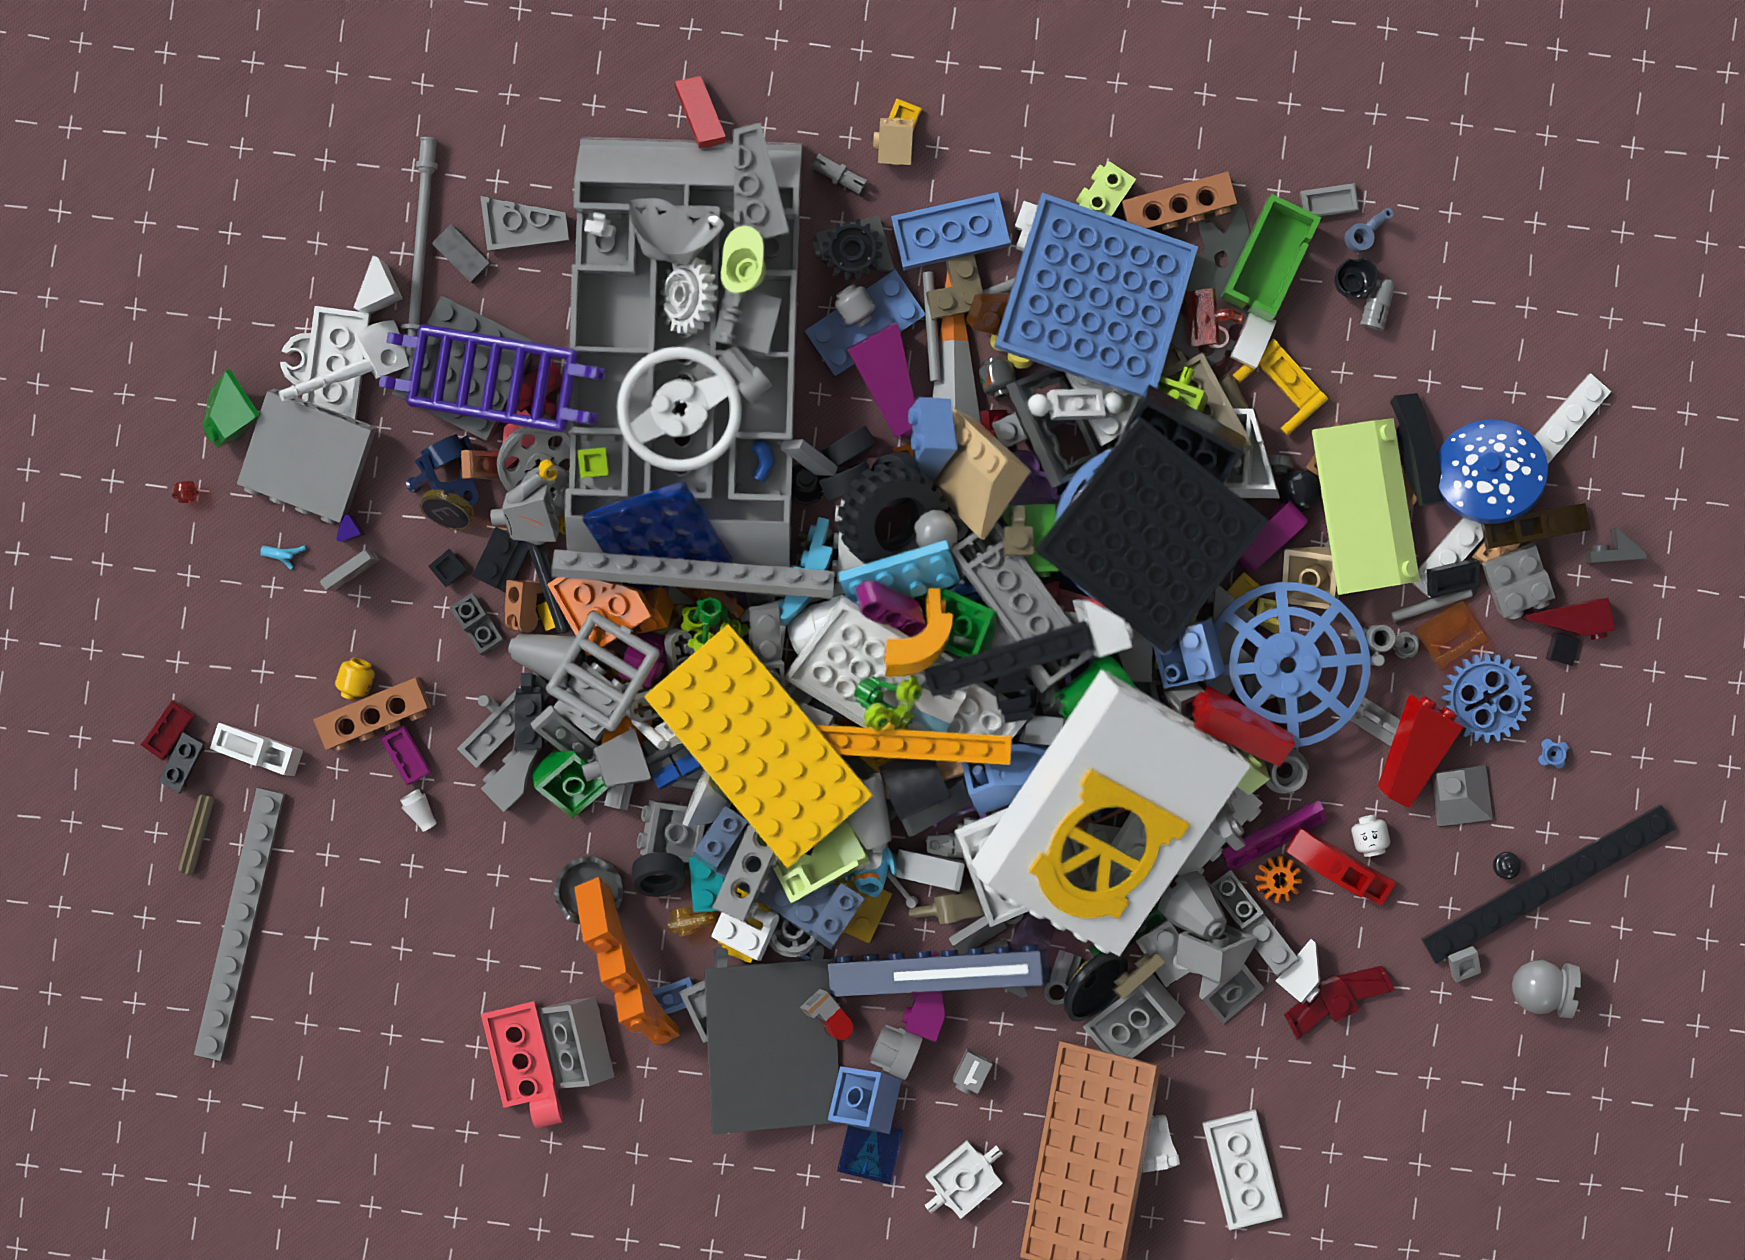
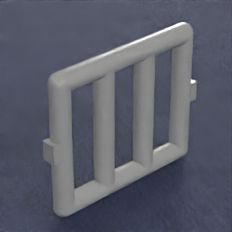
M592 611L589 613L549 681L546 691L573 708L572 712L578 716H586L608 731H614L658 659L659 650L633 635L634 631L625 625L620 627L598 612ZM595 625L646 655L638 670L588 640ZM581 649L632 679L624 694L574 664ZM567 673L618 703L610 718L560 688Z

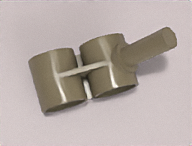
M975 887L960 890L959 894L958 892L937 895L934 896L935 902L933 905L909 909L911 919L935 916L938 918L939 924H947L961 921L964 918L985 915Z

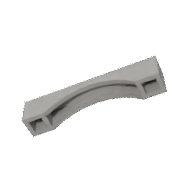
M512 750L502 760L505 765L498 772L493 769L484 777L483 781L486 784L481 789L503 812L507 811L527 792L528 777L532 764L540 750L518 752Z

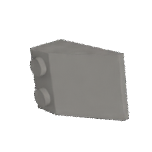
M1152 974L1124 999L1117 996L1084 1024L1083 1028L1103 1051L1133 1058L1175 1027L1186 1012Z

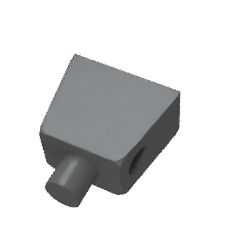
M634 728L595 748L593 752L596 761L581 766L586 782L602 777L605 788L646 782L651 779Z

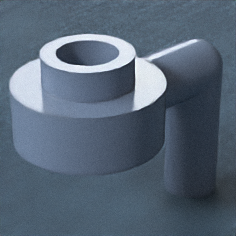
M1386 208L1366 224L1358 223L1350 227L1345 233L1347 247L1356 253L1369 249L1374 243V231L1393 217V210ZM1354 235L1360 238V244L1355 241Z

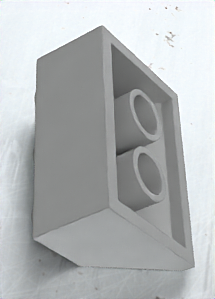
M596 997L576 999L538 1009L557 1089L591 1086L614 1078L612 1061L609 1056L606 1035L603 1030Z

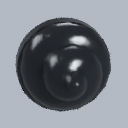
M1501 852L1494 858L1493 870L1500 878L1512 879L1520 872L1521 862L1514 853Z

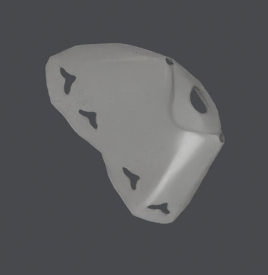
M640 198L629 201V215L643 254L659 261L666 260L678 265L689 264L724 226V222L719 217L703 209L688 207L678 210L668 201L656 198ZM635 207H647V209L640 213ZM656 208H659L660 211L665 210L667 213L659 216ZM691 216L694 219L699 217L700 219L693 224L688 217ZM709 222H711L713 226H717V228H713L712 230H710Z

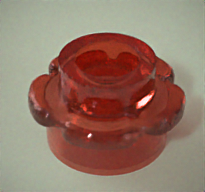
M183 481L173 485L174 493H172V497L178 499L179 503L193 502L195 497L199 495L195 482Z

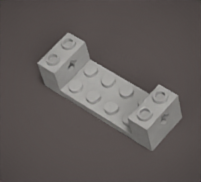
M998 522L995 523L984 540L973 533L950 549L960 581L966 577L969 579L988 607L997 611L998 621L1014 642L1071 625V622L1023 556H1004L1003 529ZM1088 649L1029 667L1026 670V674L1042 694L1086 663L1094 654Z

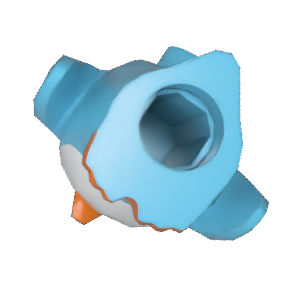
M863 846L871 862L853 872L855 885L859 891L872 897H878L884 887L889 866L893 875L897 873L895 856L888 847L873 853L872 849L866 850ZM853 873L845 876L846 881L851 879Z

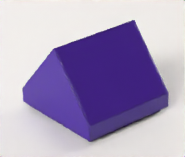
M345 514L336 539L340 542H348L365 535L354 516Z

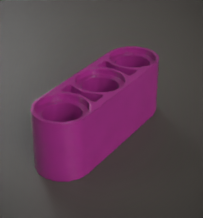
M1288 500V503H1282L1267 517L1268 523L1239 558L1238 563L1249 574L1259 568L1308 522V519L1290 500Z
M866 581L857 587L856 593L861 614L865 618L882 625L888 624L910 638L919 635L925 630L924 615L921 604L918 601L876 581Z

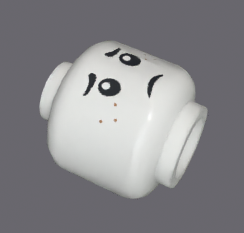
M1375 815L1358 818L1359 823L1355 824L1351 829L1356 851L1363 853L1364 857L1385 853V848L1391 843L1386 822L1381 819H1375Z

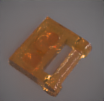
M1463 600L1414 629L1440 671L1446 669L1448 663L1478 645L1483 646L1488 643L1485 634L1477 625ZM1469 629L1472 634L1470 638L1441 655L1437 649L1438 647Z

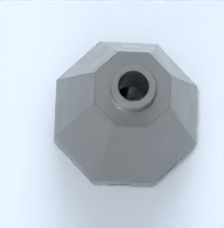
M1198 871L1180 875L1175 880L1177 885L1173 889L1168 886L1163 892L1158 910L1173 925L1205 940L1220 937L1225 930L1227 920L1213 887Z

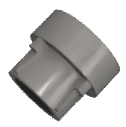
M1292 748L1283 763L1287 762L1289 764V771L1284 776L1277 774V765L1265 760L1269 780L1264 784L1277 793L1294 794V791L1302 787L1306 781L1309 765L1304 756Z
M885 1025L872 1051L870 1063L883 1068L882 1071L906 1080L923 1037L907 1032L900 1027L896 1029Z

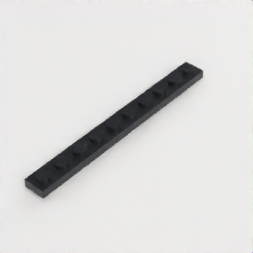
M1658 805L1421 938L1433 962L1437 964L1449 955L1471 945L1675 830L1663 806Z

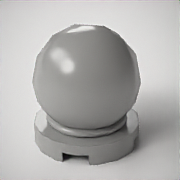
M1546 960L1527 962L1513 976L1512 992L1515 1001L1523 1009L1534 1014H1548L1556 1009L1559 1018L1572 1019L1578 1006V1001L1573 1000L1575 987L1580 988L1581 985L1580 968L1571 963H1565L1560 970L1554 963Z

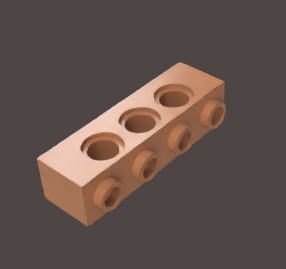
M1224 172L1123 200L1120 203L1124 221L1149 230L1162 227L1163 231L1179 227L1178 222L1185 220L1192 224L1205 220L1204 215L1214 212L1216 217L1231 213V208L1237 204L1229 172ZM1199 194H1210L1212 204L1209 206L1202 205L1198 199ZM1175 200L1183 201L1186 205V211L1184 213H1176L1172 208V202ZM1149 207L1156 208L1160 214L1159 219L1155 221L1149 220L1145 215V210Z
M416 677L313 720L325 750L333 748L335 752L350 747L349 741L359 737L360 742L375 737V730L384 727L385 731H389L401 726L400 720L410 717L411 721L424 717L426 716L425 710L432 707L420 678ZM396 698H401L405 702L406 707L402 713H397L393 709V701ZM371 708L377 709L380 713V719L376 724L371 723L367 718L368 711ZM347 718L352 720L355 726L351 734L345 733L342 729V723Z

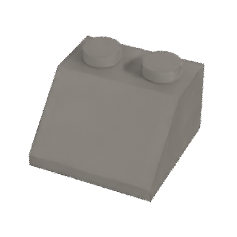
M1225 925V930L1220 937L1205 940L1188 931L1179 934L1177 965L1187 968L1191 973H1199L1206 976L1212 982H1224L1239 973L1255 946L1257 937L1229 925Z

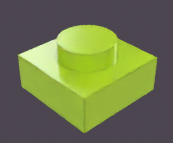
M606 447L578 450L581 478L610 476Z

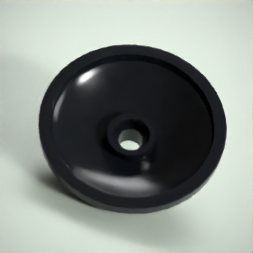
M1112 952L1108 954L1102 953L1089 959L1075 970L1064 996V1012L1069 1019L1075 1022L1084 1021L1097 1014L1116 995L1112 990L1116 985L1114 980L1123 972L1128 971L1126 957L1122 954L1118 956Z

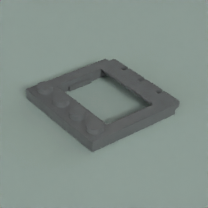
M1054 368L1025 377L1006 386L1052 488L1070 481L1076 472L1093 457L1113 449L1111 442L1101 447L1088 419H1076L1091 454L1074 461V464L1068 465L1067 461L1061 457L1059 453L1060 445L1055 435L1048 429L1046 414L1041 417L1034 416L1028 406L1029 399L1036 395V389L1040 388L1041 390L1058 382L1062 390L1073 389L1065 372Z

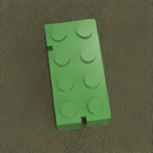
M1271 194L1260 212L1220 299L1241 309L1248 305L1250 306L1248 312L1270 322L1279 310L1307 250L1308 243L1312 239L1322 217Z

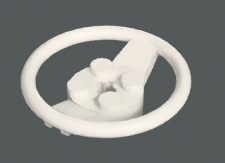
M671 347L649 354L630 370L619 392L617 413L619 425L627 443L642 459L662 469L689 471L712 463L729 448L740 426L742 407L739 390L733 377L718 360L696 349ZM669 359H689L707 366L716 374L694 383L683 379L668 381L657 391L652 400V406L634 421L630 422L629 399L632 389L639 377L653 365ZM729 396L730 419L727 429L720 441L705 454L692 459L674 460L659 456L642 444L666 433L673 437L693 434L702 427L707 418L708 410ZM680 400L681 404L686 402L688 405L685 408L686 414L680 415V412L675 413L673 410L676 406L675 401Z

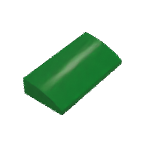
M941 588L940 599H945V614H952V626L945 650L963 658L991 649L996 629L997 611L947 588ZM927 593L920 596L911 597V599L921 604L927 627Z

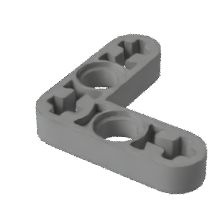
M679 628L671 629L665 636L664 644L669 674L678 667L680 662L686 661L695 653L694 649L688 646V641L692 639V636ZM679 637H681L682 641L679 642L678 647L675 645V642H677ZM651 690L636 694L625 713L628 718L637 722H643L660 717L644 697ZM638 703L645 706L638 709V714L634 712V709L638 708Z

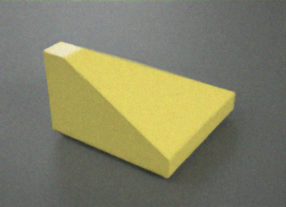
M1259 597L1256 616L1270 609L1277 608L1276 600ZM1278 616L1259 624L1274 634L1279 633Z

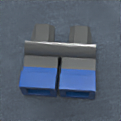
M650 740L642 743L647 767L659 791L681 780L670 759L671 757L675 760L684 778L703 768L683 743L673 747L668 745L663 750L658 749Z

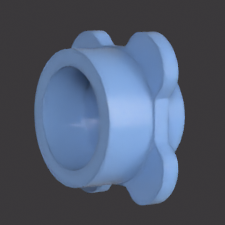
M1550 739L1543 740L1541 743L1543 748L1542 754L1538 757L1539 763L1543 766L1550 764L1558 769L1565 766L1568 745L1565 742L1554 743ZM1552 751H1555V756H1551Z

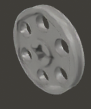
M525 426L511 433L502 444L497 458L498 475L505 489L508 492L513 490L516 484L524 479L528 472L536 468L535 460L539 458L541 461L550 460L557 466H559L561 460L570 459L571 437L565 431L558 433ZM525 435H534L535 442L529 447L521 445V439ZM552 436H561L562 443L556 448L548 446V441ZM512 456L519 458L517 467L513 469L505 467L507 458Z

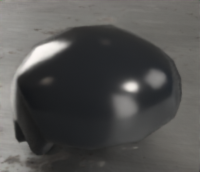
M1349 258L1336 269L1334 283L1337 291L1346 298L1352 300L1363 299L1374 290L1379 274L1376 265L1368 258Z
M800 463L795 464L792 467V497L796 502L805 505L819 502L824 493L819 481L827 476L815 475Z
M1303 469L1284 476L1277 488L1280 497L1278 498L1281 504L1284 502L1288 503V500H1290L1301 512L1314 507L1319 502L1322 494L1320 480L1314 473Z

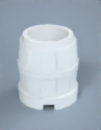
M841 594L831 598L830 601L812 604L801 611L788 624L789 638L798 656L842 596L847 598L846 595Z

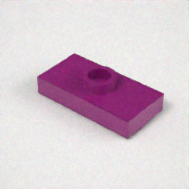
M402 725L380 738L407 786L432 772L406 725Z

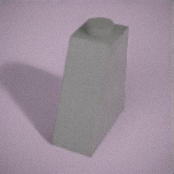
M899 848L898 854L893 853L897 866V873L894 874V877L960 891L965 866L962 859Z

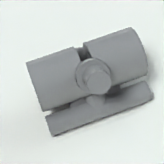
M1370 625L1362 628L1368 642L1370 665L1372 666L1384 664L1385 659L1382 655H1379L1380 651H1387L1393 647H1404L1405 637L1395 636L1394 631L1386 625ZM1350 628L1348 639L1358 641L1354 629ZM1375 633L1379 636L1377 644L1374 641Z

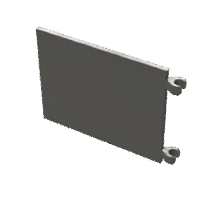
M819 941L810 950L811 960L727 966V949L723 947H715L713 949L715 967L704 968L711 1134L836 1123L828 1121V1116L839 1073L837 1039L826 1034L824 1024L817 1016L811 1018L800 1008L819 989L830 994L828 964L834 962V959H823L824 945Z

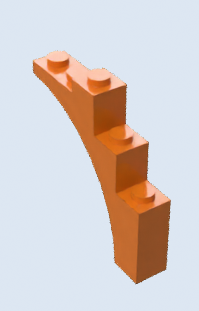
M600 877L575 886L583 942L597 954L601 982L615 994L619 1022L631 1033L641 1032L656 1046L666 1044L671 1039L679 1037V1026L667 1015L654 997L630 951L618 917L612 888Z

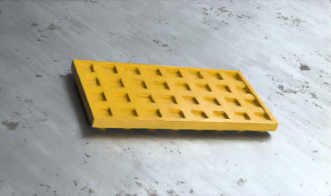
M730 624L721 629L644 696L787 868L873 796L872 792Z

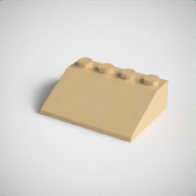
M953 408L957 450L933 483L942 491V497L946 499L948 507L980 539L984 540L1031 470L977 419Z

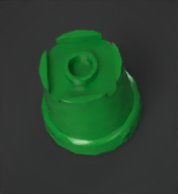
M1110 654L1102 657L1095 656L1088 668L1053 695L1055 703L1060 700L1064 707L1059 709L1064 718L1069 719L1101 670L1136 689L1129 676Z

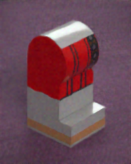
M819 989L800 1007L807 1016L811 1018L817 1016L824 1024L826 1034L830 1037L845 1040L852 1034L853 1023L827 991Z

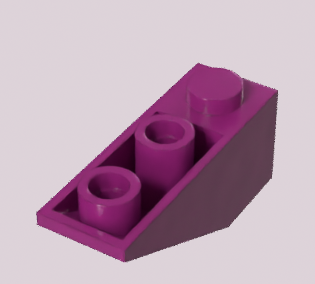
M932 950V956L937 955L936 951ZM942 991L911 992V996L915 998L911 1008L906 1007L901 1021L906 1023L905 1031L936 1042L945 1018Z

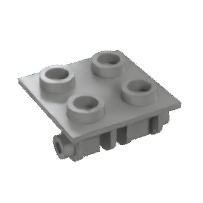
M726 288L713 341L768 354L781 299L750 291L734 293Z

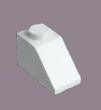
M1312 939L1297 955L1299 961L1285 970L1276 980L1278 984L1302 1004L1306 1000L1311 1003L1320 992V989L1317 988L1321 984L1318 947Z

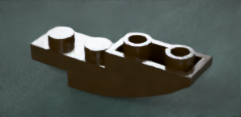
M1586 503L1526 513L1517 519L1504 523H1481L1486 550L1591 530Z

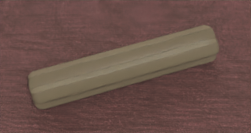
M201 794L198 797L178 868L181 873L190 875L195 871L214 803L212 796Z

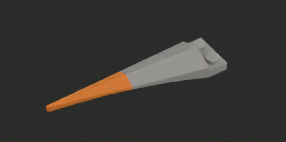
M948 270L945 288L951 287ZM961 314L942 318L939 338L941 381L934 382L933 398H951L952 409L955 408L981 423L965 316Z

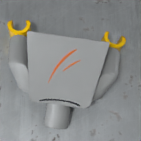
M543 460L539 464V474L534 473L506 494L502 509L491 510L492 525H507L510 537L513 540H523L534 545H541L545 542H555L559 532L566 535L565 514L558 518L548 483L543 482L545 479L548 481L555 480L558 475L556 469L552 468L554 464L550 460Z

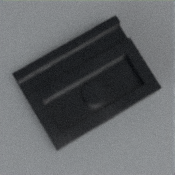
M495 527L471 576L506 593L507 580L516 579L529 553L526 541L513 540L508 532Z

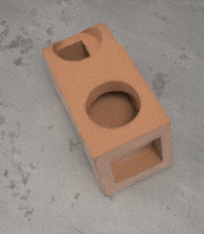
M507 580L505 624L509 629L526 633L535 629L538 622L536 614L537 593H543L540 582Z

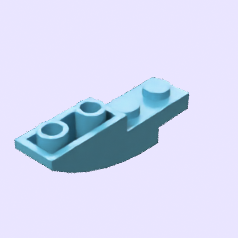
M818 517L816 526H810L807 541H811L810 550H804L801 560V566L805 568L796 566L793 568L828 571L833 556V548L824 546L829 529L828 519ZM786 595L785 600L780 599L778 603L780 625L787 626L807 607L813 597Z

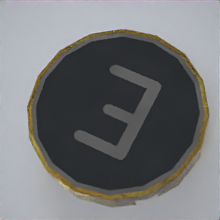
M440 489L429 490L424 493L419 506L422 513L428 519L445 528L463 530L470 527L474 518V510L465 499L453 493L451 496L444 495L445 491Z

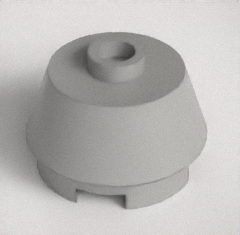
M780 915L777 926L769 941V945L777 953L787 957L802 956L808 953L817 943L816 939Z

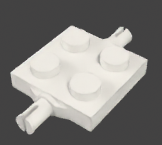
M966 1140L930 1170L925 1177L934 1186L937 1195L925 1204L927 1210L929 1209V1212L933 1214L935 1210L945 1204L952 1208L961 1219L1001 1186L1003 1182L995 1174L991 1165L1003 1155L999 1147L995 1145L993 1149L983 1155L976 1151L970 1142Z

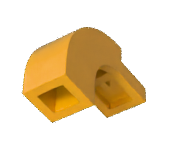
M928 589L926 598L927 627L922 633L908 639H886L884 649L885 677H903L919 673L935 663L944 652L952 626V614H945L946 604L945 599H940V589Z

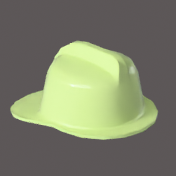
M742 226L736 228L725 241L721 280L724 287L730 292L753 291L755 287L760 285L766 275V265L763 261V239L759 232L752 227Z

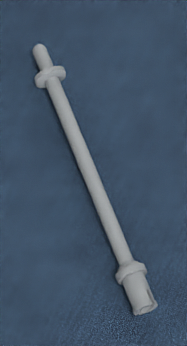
M420 137L419 161H416V168H418L421 175L409 323L401 325L402 329L408 330L409 336L417 337L420 326L431 176L435 170H438V163H435L438 139L433 137ZM407 347V354L414 356L415 348Z

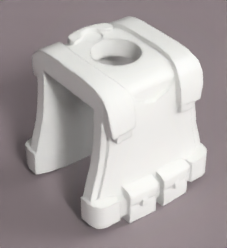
M1164 1114L1156 1115L1155 1117L1152 1115L1142 1172L1169 1169L1180 1164L1179 1155H1177L1170 1137L1167 1117Z

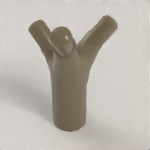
M830 528L828 529L825 542L834 539ZM798 533L797 537L805 540L800 543V547L803 549L797 557L801 561L804 550H810L811 541H807L808 535Z

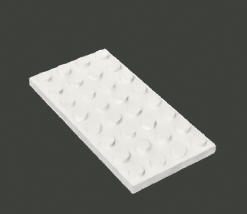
M842 596L787 670L784 677L791 684L863 728H866L864 726L866 709L856 702V697L854 696L855 689L864 678L870 680L872 676L898 686L902 680H909L912 675L885 677L884 649L886 639H908L910 637L888 624L882 625L865 618L861 614L859 605ZM940 656L935 663H933L930 667L947 663L949 661ZM925 675V679H924V681H923L922 684L929 687L928 681H927V678H926V675ZM980 682L968 687L967 695L946 733L1012 736L1013 738L1027 720L1003 723L1001 711L997 709L995 690ZM881 687L884 692L882 700L896 708L899 703L897 692ZM954 690L944 694L952 697ZM999 694L1000 701L1009 699L1004 695Z

